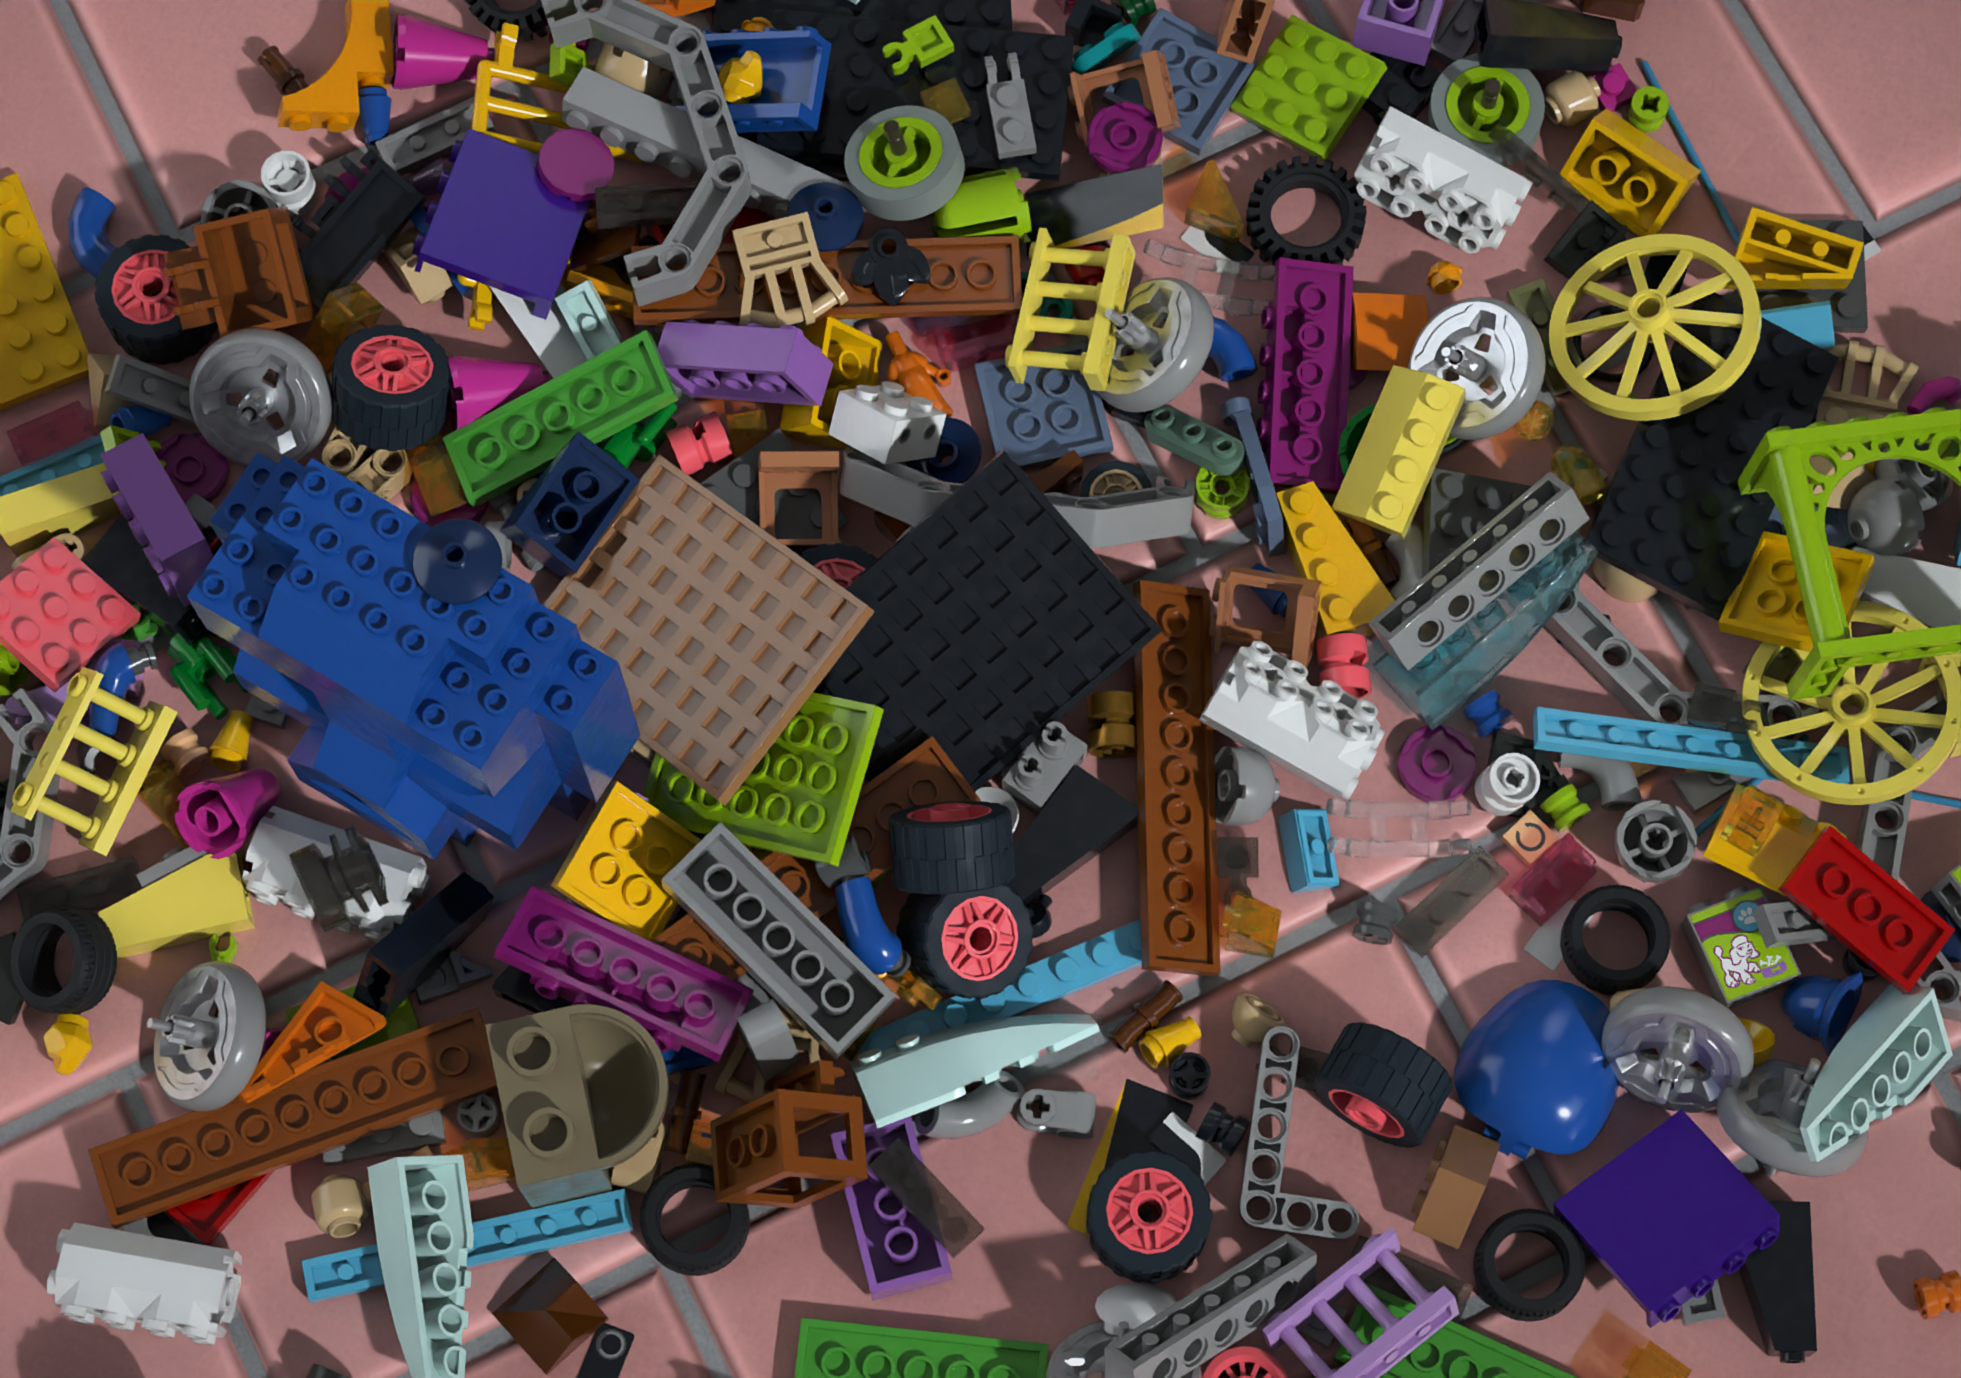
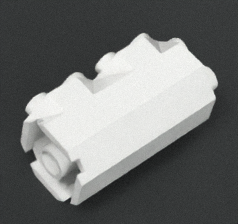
M1391 106L1354 172L1358 181L1356 189L1362 198L1401 218L1409 217L1415 211H1423L1426 218L1424 226L1427 232L1469 254L1477 253L1480 248L1491 247L1497 250L1507 231L1502 228L1503 225L1511 227L1522 207L1516 204V201L1523 202L1533 182Z
M1253 641L1250 647H1240L1218 682L1217 688L1207 702L1199 721L1243 746L1257 751L1268 760L1332 796L1348 800L1359 782L1357 778L1362 770L1366 772L1377 753L1376 748L1385 734V731L1380 729L1381 725L1376 719L1378 710L1375 705L1367 700L1358 699L1344 691L1340 685L1331 680L1322 681L1320 686H1310L1306 680L1308 670L1302 663L1285 658L1273 651L1268 644L1262 641Z
M272 806L269 810L272 819L264 816L259 821L246 854V861L253 863L252 871L244 870L242 880L247 885L246 889L255 893L253 899L260 903L275 907L277 902L291 906L290 911L295 915L313 920L315 912L321 913L322 916L329 919L327 923L329 926L350 933L351 928L366 932L365 938L375 943L381 941L414 913L419 897L423 899L426 897L432 882V876L426 874L427 865L423 857Z
M74 1223L70 1230L62 1228L59 1233L56 1251L60 1253L57 1269H52L49 1274L47 1294L55 1295V1305L61 1308L60 1314L69 1316V1320L94 1324L95 1318H101V1321L110 1323V1327L126 1331H134L135 1324L142 1323L141 1328L150 1330L152 1335L174 1338L175 1332H180L182 1335L190 1337V1341L205 1345H215L216 1337H224L227 1330L221 1326V1323H231L241 1286V1274L233 1273L234 1264L242 1265V1255L237 1251Z

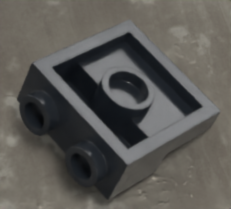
M1371 52L1370 55L1385 62L1387 70L1362 106V109L1372 116L1378 126L1390 106L1415 119L1430 103L1433 87L1441 72L1428 62H1426L1425 66Z

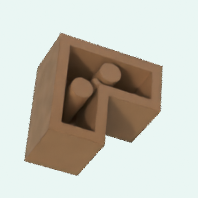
M1456 1124L1452 1129L1449 1139L1441 1136L1424 1179L1431 1183L1427 1192L1419 1190L1411 1209L1412 1213L1418 1215L1413 1231L1459 1250L1486 1188L1501 1143Z

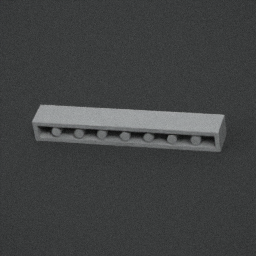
M584 66L582 67L563 98L561 122L566 123L572 129L588 131L599 137L607 145L619 147L633 153L645 162H653L671 170L678 177L689 178L698 183L701 181L706 169L687 112ZM738 136L748 165L752 190L744 206L750 209H758L774 216L776 219L784 218L787 215V208L793 196L804 187L815 183H835L854 193L851 185ZM728 177L723 181L732 182L738 177ZM828 208L819 209V211L822 213H829L832 211Z

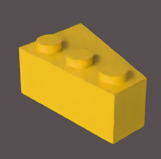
M1752 207L1744 223L1734 257L1750 275L1755 289H1846L1853 279L1864 242ZM1732 284V285H1730V286H1728V287H1725V288H1723V289H1736V288H1735V286Z

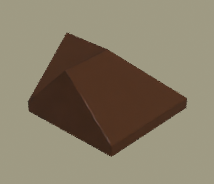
M555 1258L492 1313L546 1375L609 1320L580 1284Z

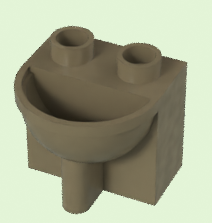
M592 1004L566 1006L485 1025L517 1186L531 1208H540L614 1191L609 1168L625 1162L638 1153L654 1136L666 1111L669 1095L668 1073L664 1058L653 1037L641 1024L621 1011Z

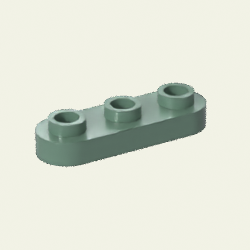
M1159 407L1145 417L1144 425L1149 441L1215 474L1232 475L1240 471L1245 465V449L1239 439L1172 407Z

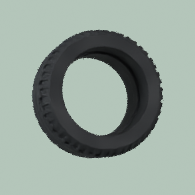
M1625 885L1602 886L1583 895L1571 908L1564 921L1560 936L1562 956L1571 974L1587 988L1607 995H1614L1617 991L1646 986L1654 979L1664 965L1671 944L1669 924L1660 906L1650 896L1645 895L1644 892ZM1606 910L1628 914L1641 925L1648 941L1646 958L1637 967L1627 970H1614L1602 966L1589 955L1584 946L1582 928L1585 921L1591 915Z
M47 907L41 909L25 920V923L21 925L15 936L11 951L13 982L21 998L38 1011L50 1014H77L88 1011L105 998L116 974L117 951L112 932H110V928L107 927L102 918L87 909L77 907ZM66 932L73 946L74 966L68 983L62 989L54 971V953L60 937Z
M699 1163L683 1164L666 1171L651 1184L641 1204L640 1228L650 1252L663 1266L683 1275L702 1276L724 1268L741 1252L749 1233V1209L747 1204L727 1203L730 1213L728 1230L720 1242L708 1250L687 1253L672 1247L664 1238L660 1227L661 1213L668 1200L679 1191L691 1187H704L715 1191L713 1166Z
M1519 1209L1506 1213L1495 1220L1479 1240L1473 1261L1475 1282L1487 1303L1500 1314L1525 1322L1544 1320L1562 1311L1580 1290L1586 1268L1584 1250L1576 1233L1558 1216L1539 1209ZM1518 1232H1531L1543 1236L1555 1246L1562 1259L1563 1277L1558 1288L1553 1293L1544 1298L1528 1299L1514 1294L1503 1285L1497 1275L1494 1259L1498 1246L1509 1235Z

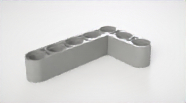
M747 973L738 979L737 982L754 989V992L743 1015L736 1018L738 1022L736 1029L763 1079L767 1081L802 1061L789 1027L774 999L769 1000L762 986Z
M1276 1026L1266 1033L1261 1044L1239 1201V1214L1247 1225L1255 1228L1335 1240L1346 1239L1357 1231L1359 1225V1215L1353 1206L1341 1201L1280 1192L1300 1042L1297 1034L1291 1028ZM1282 1034L1290 1039L1292 1049L1288 1055L1279 1057L1271 1052L1269 1041L1275 1035ZM1270 1075L1282 1077L1286 1083L1284 1095L1280 1097L1269 1096L1263 1087L1265 1078ZM1271 1115L1278 1119L1281 1127L1278 1136L1266 1138L1260 1134L1258 1122L1261 1117ZM1266 1156L1273 1161L1275 1171L1271 1178L1260 1179L1254 1175L1252 1164L1255 1158ZM1253 1197L1264 1198L1269 1205L1268 1216L1263 1220L1257 1221L1248 1216L1246 1205ZM1294 1203L1304 1204L1309 1209V1221L1302 1227L1294 1226L1287 1218L1288 1209ZM1335 1209L1345 1210L1350 1216V1227L1343 1233L1333 1231L1328 1224L1329 1215Z

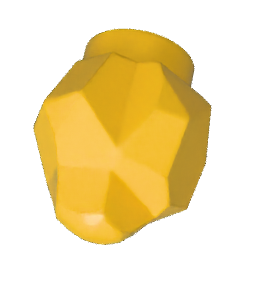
M747 50L741 58H731L720 68L718 79L726 101L733 104H748L750 98L755 99L761 96L763 72L761 57L757 52Z
M71 1013L59 1014L56 1023L43 1036L48 1056L54 1059V1070L61 1075L72 1074L78 1069L94 1045L88 1031L90 1023L80 1015Z

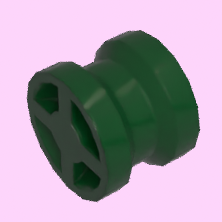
M1110 0L1112 6L1122 10L1121 21L1124 25L1130 23L1136 25L1141 16H1149L1156 11L1154 0Z

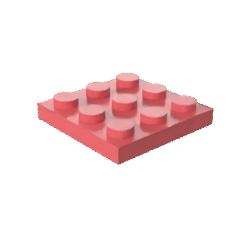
M55 537L0 581V644L54 692H57L76 673H79L82 667H86L140 620L141 613Z

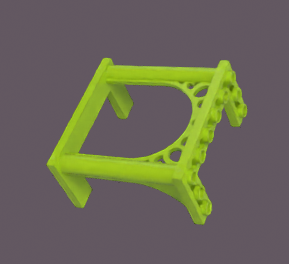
M1935 407L1924 411L1922 414L1907 415L1906 412H1895L1881 419L1869 420L1868 417L1861 416L1840 424L1830 425L1827 421H1819L1808 425L1806 428L1791 429L1789 426L1775 427L1765 433L1737 480L1741 495L1767 492L1779 511L1787 535L1812 638L1813 649L1786 685L1790 700L1828 696L1849 667L1961 653V624L1851 638L1825 532L1826 508L1836 485L1854 469L1873 461L1906 459L1928 465L1930 472L1940 471L1961 488V472L1959 471V468H1961V409L1946 411L1944 407ZM1929 443L1928 450L1919 451L1914 446V444L1919 446ZM1887 448L1888 452H1882L1879 449ZM1849 452L1853 454V459L1842 460L1839 454L1845 455ZM1816 456L1825 457L1834 466L1835 473L1833 475H1823L1817 472L1811 466L1809 458ZM1813 485H1821L1823 492L1813 494Z

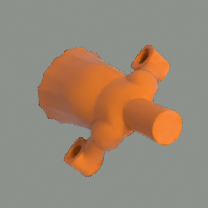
M898 331L886 335L885 340L894 357L887 369V379L890 382L902 385L905 388L904 392L912 396L931 400L933 407L946 413V418H950L954 410L947 404L930 377L931 375L936 379L939 387H945L951 383L950 371L946 368L939 369L928 363V359L918 352L908 351Z

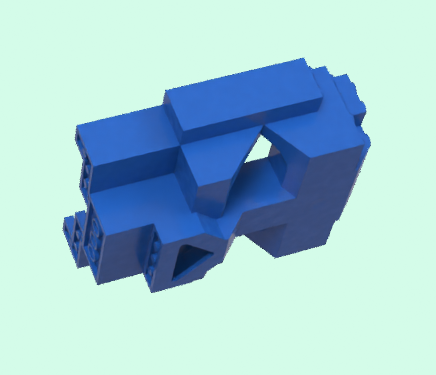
M257 452L209 521L222 545L188 593L187 598L206 629L240 648L233 673L242 687L309 727L287 759L296 776L303 783L433 860L436 859L449 838L468 847L479 828L518 850L547 804L577 821L590 800L597 803L641 735L618 661L582 641L575 623L540 604L534 586L502 568L494 587L476 601L452 605L433 599L421 588L413 569L415 548L421 537L432 527L313 458L304 467L285 455L277 464ZM459 550L452 551L448 555V560L450 562H458L463 558L464 553Z

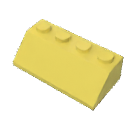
M1393 365L1331 507L1333 511L1404 540L1466 397L1465 388L1429 373Z

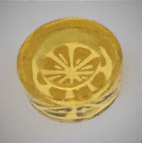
M1535 400L1527 414L1514 425L1515 430L1526 440H1542L1548 436L1552 429L1554 414L1547 404Z

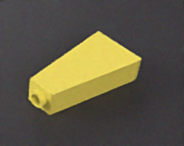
M104 463L0 496V534L17 558L44 545L53 537L64 533L77 535L122 514L112 497L119 492L117 491L112 494L101 475V472L107 470Z
M238 850L232 855L220 859L210 858L212 854H207L98 912L99 917L103 919L107 927L110 928V932H112L116 945L117 959L209 939L215 933L217 936H223L254 929L255 923L249 890L246 889L247 885L242 880L245 870L242 852Z

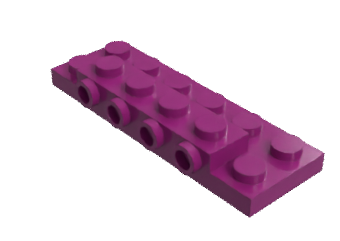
M1282 257L1275 261L1274 299L1269 302V306H1264L1261 314V328L1268 329L1267 343L1262 344L1259 353V364L1266 367L1265 381H1260L1257 392L1258 403L1264 404V418H1259L1256 425L1259 441L1263 442L1262 451L1266 452V463L1274 487L1289 489L1313 481L1320 492L1338 494L1345 475L1342 471L1338 450L1340 436L1347 426L1353 266Z
M533 886L530 887L494 954V958L531 974L530 983L535 985L536 992L544 998L554 1000L559 996L572 1002V1005H601L621 1011L636 1020L648 1031L661 1052H668L669 1049L679 1052L681 1046H684L716 1062H719L738 1025L736 1018L743 1015L754 992V989Z

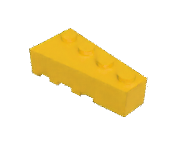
M1312 481L1276 492L1283 518L1284 540L1297 576L1322 581L1317 631L1320 639L1325 636L1341 633L1361 634L1365 637L1375 634L1368 623L1395 600L1320 490Z

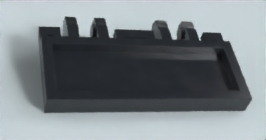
M371 149L360 160L370 170L368 174L345 155L339 161L348 173L353 174L361 181L352 192L335 175L332 176L329 173L324 179L345 201L341 203L333 195L327 198L310 218L320 228L318 232L296 213L290 219L296 229L311 239L303 250L298 246L297 248L310 300L327 315L334 310L427 201V198Z

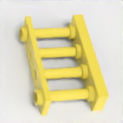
M1039 228L1037 240L1031 243L1029 249V262L1031 266L1013 344L1008 345L1005 353L1006 368H1009L1016 383L1024 384L1027 367L1032 366L1080 371L1090 390L1106 391L1117 336L1112 328L1115 323L1105 317V312L1111 308L1119 315L1123 313L1136 255L1128 235L1113 234L1110 248H1106L1105 251L1057 248L1047 228ZM1051 263L1103 267L1105 271L1103 282H1098L1097 286L1047 282ZM1043 297L1095 301L1097 305L1095 317H1090L1089 320L1039 316ZM1036 331L1088 336L1089 339L1087 352H1082L1081 355L1031 351Z
M82 667L80 672L76 673L68 684V696L25 782L19 784L13 794V806L10 812L30 821L36 810L81 831L82 837L78 844L107 856L178 712L150 700L147 706L141 709L98 687L104 675ZM90 702L134 722L135 730L128 743L122 744L80 723ZM72 738L117 759V766L110 779L104 780L62 759ZM54 774L99 795L100 801L93 815L87 817L44 796Z

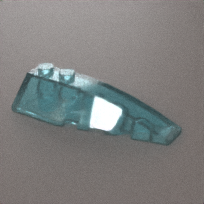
M1574 532L1409 671L1388 653H1385L1373 663V667L1411 712L1433 730L1493 680L1529 644L1575 588L1597 556L1598 551L1584 538Z

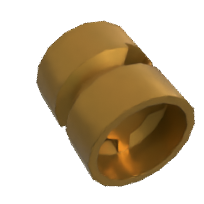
M1103 691L1089 695L1087 697V720L1093 726L1087 731L1088 753L1094 757L1110 759L1136 755V726L1133 725L1136 722L1135 694L1125 691Z

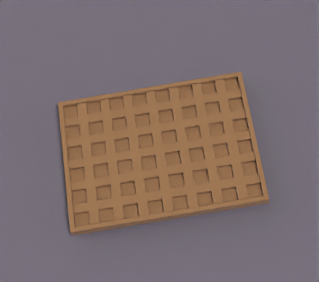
M660 454L639 480L577 573L565 576L543 604L575 623L582 641L618 661L641 734L639 739L725 806L875 612L867 604Z

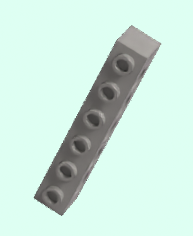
M1549 472L1368 624L1387 653L1409 671L1590 518L1573 489L1552 472Z
M1285 1234L1104 1348L1105 1378H1181L1267 1323L1269 1318L1276 1312L1285 1311L1314 1289L1316 1287L1317 1253L1290 1234Z

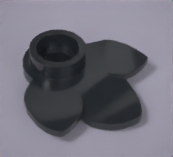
M883 228L875 232L869 241V249L859 255L853 265L855 286H865L874 283L879 296L890 306H895L903 298L909 286V281L918 284H927L930 281V267L925 255L920 250L908 246L904 235L894 228ZM891 240L894 242L895 251L893 254L888 255L882 251L883 241Z

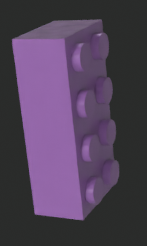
M1363 0L1356 21L1352 45L1360 49L1425 66L1447 0Z
M692 319L683 322H665L657 348L670 379L687 395L695 398L821 406L833 368V363L821 352V348L812 344L803 335L801 329L791 325H782L780 328H767L758 323H748L747 326H734L725 321H716L715 324H702Z
M141 433L100 454L107 470L101 472V475L112 494L117 491L119 492L112 497L123 517L127 520L133 517V520L127 523L138 543L142 547L147 544L149 545L143 548V551L151 566L158 574L164 571L158 577L169 597L177 593L183 606L186 607L191 604L187 598L188 593L214 556L144 434Z
M911 1116L878 1129L874 1123L864 1125L868 1178L845 1188L844 1191L872 1301L952 1280V1271ZM846 1130L830 1134L836 1159L848 1160Z

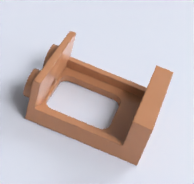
M1158 50L1142 53V58L1089 73H1069L1071 84L1067 87L1068 96L1072 106H1077L1080 120L1075 123L1076 133L1080 143H1085L1086 148H1088L1086 140L1089 123L1095 116L1091 101L1092 91L1096 88L1130 79H1137L1139 81L1144 106L1155 115L1157 127L1162 129V133L1181 128L1165 54Z
M762 451L758 456L759 527L774 538H776L774 496L778 490L814 489L821 495V539H777L792 551H806L826 543L827 545L841 543V539L838 538L837 471L839 469V451Z
M1229 565L1222 579L1216 578L1213 588L1212 600L1218 602L1217 614L1213 613L1209 627V636L1215 637L1214 652L1220 653L1225 642L1250 647L1253 641H1262L1268 644L1273 651L1292 654L1291 660L1298 661L1307 668L1315 650L1322 581ZM1242 584L1284 592L1287 596L1285 628L1282 631H1274L1235 623L1232 619L1235 586Z

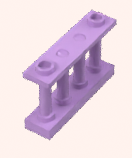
M1390 1227L1382 1235L1376 1234L1369 1238L1358 1254L1286 1311L1281 1310L1272 1315L1267 1321L1266 1327L1262 1329V1333L1267 1346L1272 1352L1283 1343H1286L1316 1378H1380L1459 1314L1455 1296L1445 1285L1436 1292H1428L1399 1261L1395 1254L1401 1250L1396 1232ZM1380 1266L1392 1276L1416 1303L1415 1309L1404 1318H1396L1363 1282L1366 1277ZM1349 1291L1384 1329L1383 1334L1371 1344H1364L1330 1307ZM1316 1317L1321 1320L1352 1355L1350 1361L1339 1370H1331L1298 1333Z

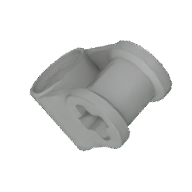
M1040 1088L1032 1089L1024 1094L1016 1110L1017 1120L1025 1130L1031 1132L1057 1134L1075 1139H1089L1093 1137L1097 1097L1094 1094L1080 1091L1063 1092ZM1033 1102L1039 1103L1040 1110L1045 1111L1042 1112L1040 1118H1034L1033 1111L1029 1110Z

